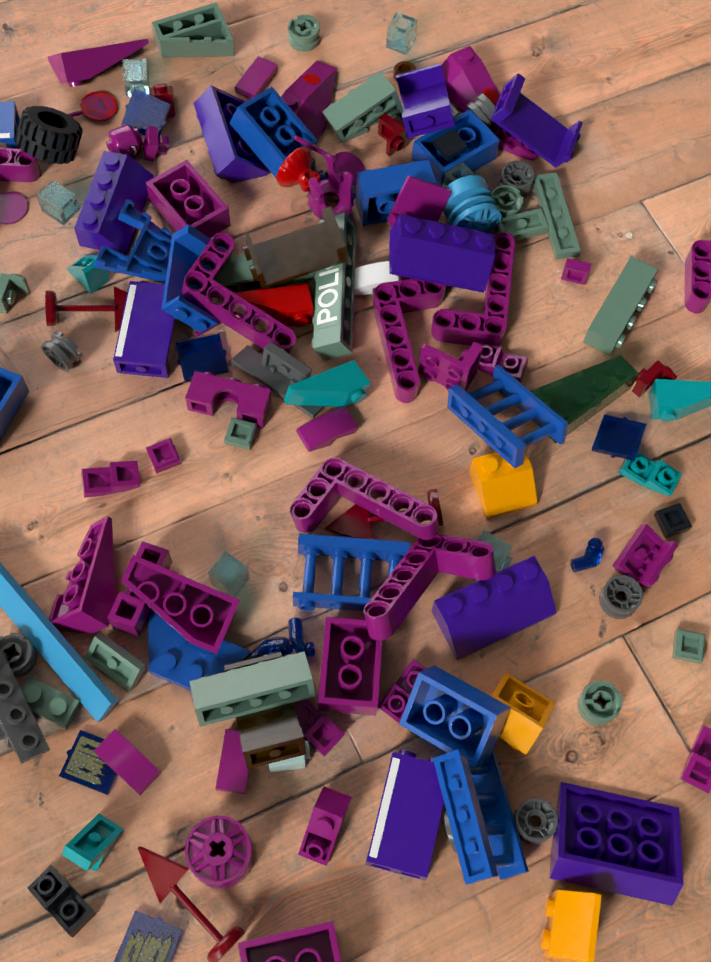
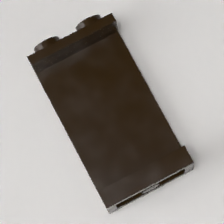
M331 207L321 210L324 222L252 245L249 233L244 235L247 245L242 246L246 260H252L253 265L249 266L253 280H259L262 289L349 261L346 244Z
M277 652L245 661H237L233 664L225 665L224 669L227 672L231 669H238L262 661L281 658L282 654ZM294 703L236 717L247 770L307 754L302 728L298 722Z

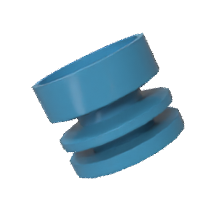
M479 175L461 177L446 187L452 192L443 210L449 225L486 233L492 232L498 226L502 215L483 177Z

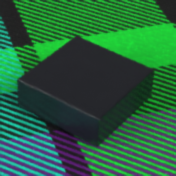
M454 130L445 133L433 141V146L446 161L467 151L468 145Z
M681 503L658 510L654 514L665 538L683 533L692 528Z

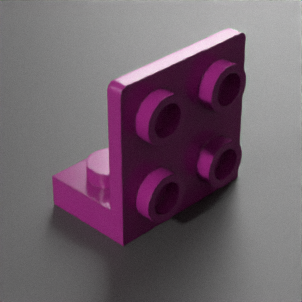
M407 176L387 220L391 227L400 214L438 222L452 192L449 188Z
M473 342L469 350L464 349L458 360L432 346L424 344L421 348L418 373L428 381H435L443 385L448 391L450 387L456 384L467 391L478 372L483 346Z

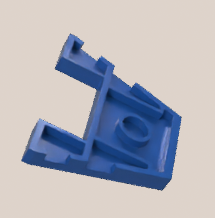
M127 199L118 220L141 230L129 256L103 245L93 267L165 283L173 233L165 227L160 229L151 221L152 217L146 212L141 214L134 208L135 204Z

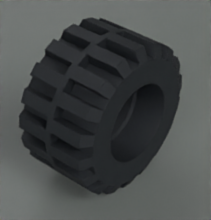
M32 106L23 109L15 140L20 149L34 158L48 163L67 164L75 160L83 129L74 118L62 111L45 106Z

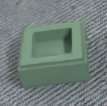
M232 417L224 443L250 450L257 431V423Z
M677 629L674 635L672 658L701 664L703 662L706 635Z

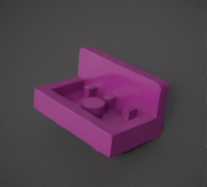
M642 524L612 566L621 575L633 578L639 583L640 587H649L658 581L659 573L672 560L673 553L678 544L675 541L665 542L648 524Z

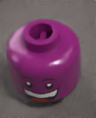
M129 124L111 130L108 134L109 141L106 142L109 152L125 154L129 157L139 154L141 146L144 145L136 127L133 128Z

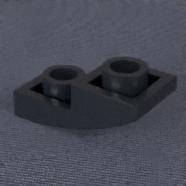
M50 865L27 887L44 909L56 919L71 937H74L97 914L53 865Z

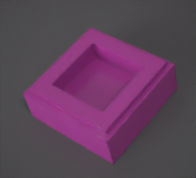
M567 258L561 279L585 285L591 263Z
M171 438L146 447L156 474L181 464Z

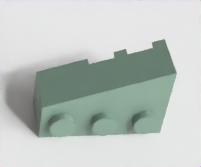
M217 2L152 22L154 41L162 58L234 56V40Z
M380 71L376 75L369 77L366 82L357 88L349 91L347 95L337 102L330 104L322 112L330 127L340 141L344 143L367 133V128L378 124L379 117L384 113L390 117L397 115L401 118L403 108L396 90L382 71Z

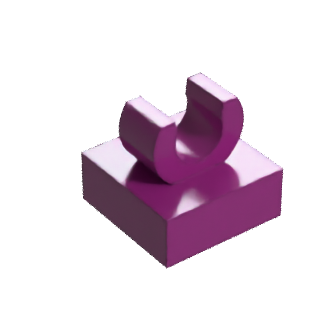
M149 125L143 139L144 160L154 161L156 153L166 155V147H169V137L158 136V127Z

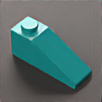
M352 360L289 385L284 402L286 405L345 407L352 403L358 404L367 397L371 382L355 360Z
M655 379L649 391L651 419L669 422L710 407L711 382Z

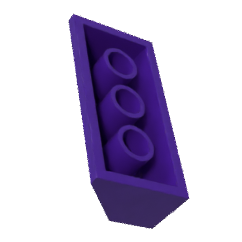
M210 85L193 104L216 176L233 183L267 176L270 173L269 169L230 124L236 109L245 101Z
M103 151L74 227L79 246L101 250L102 246L105 245L123 255L128 254L137 228L118 220L119 214L127 199L131 200L135 204L134 208L142 214L148 198L146 182L154 178L152 173L128 155Z
M399 215L389 232V274L482 293L486 290L495 258L494 234L412 216Z
M535 556L497 572L490 579L479 580L435 600L431 611L456 660L557 614L549 581Z

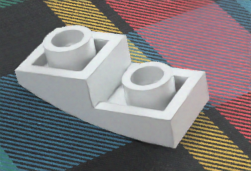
M389 261L355 268L354 295L372 294L373 288L380 284L399 281L397 275L389 274Z

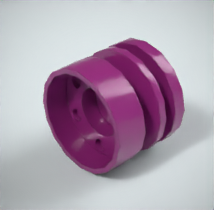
M216 815L203 819L193 827L186 840L185 857L188 867L200 882L210 888L223 890L236 886L246 878L253 865L254 850L249 834L241 823L231 817ZM225 844L223 848L226 852L225 856L217 855L213 858V846L221 847Z

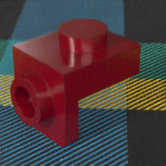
M158 83L150 87L149 99L167 107L164 118L175 117L173 87L167 86L165 83Z
M384 113L379 117L378 135L387 140L386 154L391 156L404 147L406 143V129L398 120Z
M657 360L648 370L643 368L634 378L636 384L632 392L640 398L653 385L655 379L676 380L677 375L674 374L670 367L663 365Z

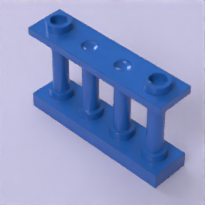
M499 365L494 367L493 382L471 393L466 392L458 384L449 388L447 408L514 468L523 464L526 447L547 436H551L560 445L565 443L568 422ZM497 391L505 397V399L488 407H484L477 402ZM513 406H516L523 412L505 422H501L494 417V415ZM531 420L540 427L521 438L511 432V430Z
M299 534L298 554H303L306 559L302 592H293V606H298L300 610L304 611L324 608L364 612L365 606L371 599L372 562L384 560L389 563V576L410 550V542ZM320 556H331L333 559L330 595L314 593L316 561ZM347 558H358L361 561L358 597L342 596L344 560Z
M457 749L433 758L465 885L499 876L500 880L529 872L495 750H493L490 760L476 769L468 764L465 749Z

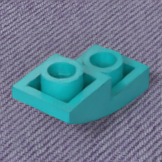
M635 449L632 457H625L618 473L633 482L666 496L673 494L682 473L662 460L653 462Z

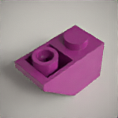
M323 786L314 805L298 855L327 866L352 797Z

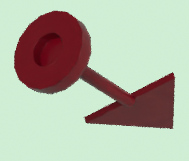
M114 286V305H58L56 293L52 290H46L47 326H55L58 322V312L114 311L115 332L120 330L127 292Z
M437 488L430 489L427 492L428 504L436 510L439 526H443ZM355 504L326 526L325 530L350 538L373 539L371 523L384 521L385 519L377 515L369 516L368 510Z
M139 846L138 851L159 903L163 902L167 895L172 892L217 941V944L209 951L207 960L208 962H219L246 932L240 926H234L222 936L176 885L190 868Z

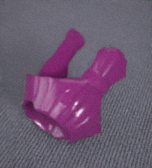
M327 153L325 154L329 179H323L319 183L314 177L308 180L310 187L307 195L308 205L314 215L321 220L323 219L321 210L327 208L323 198L325 195L336 196L340 199L339 204L332 208L334 216L341 213L349 216L354 206V199L357 197L353 193V175L347 171L343 172V180L340 172L336 169L334 157Z

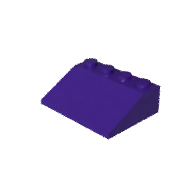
M561 782L556 809L558 826L553 834L551 847L550 879L673 906L684 885L679 807Z

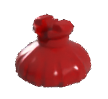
M300 147L287 156L276 175V180L280 186L292 187L299 184L303 192H308L310 190L309 179L314 177L319 183L320 174L310 169L312 156L307 147Z

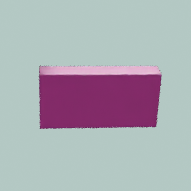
M257 56L235 85V92L249 99L260 94L278 71V64Z
M225 729L215 789L216 791L246 794L250 769L247 770L239 731Z

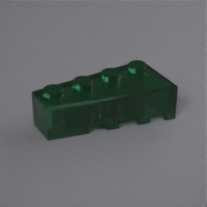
M620 355L533 389L530 392L568 422L567 436L630 390L639 373ZM549 436L555 444L558 443L551 436Z

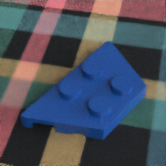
M150 610L148 613L149 673L191 691L189 681L225 672V665L233 664L237 661H245L251 654L249 650L225 640L222 641L217 654L189 643L155 611Z

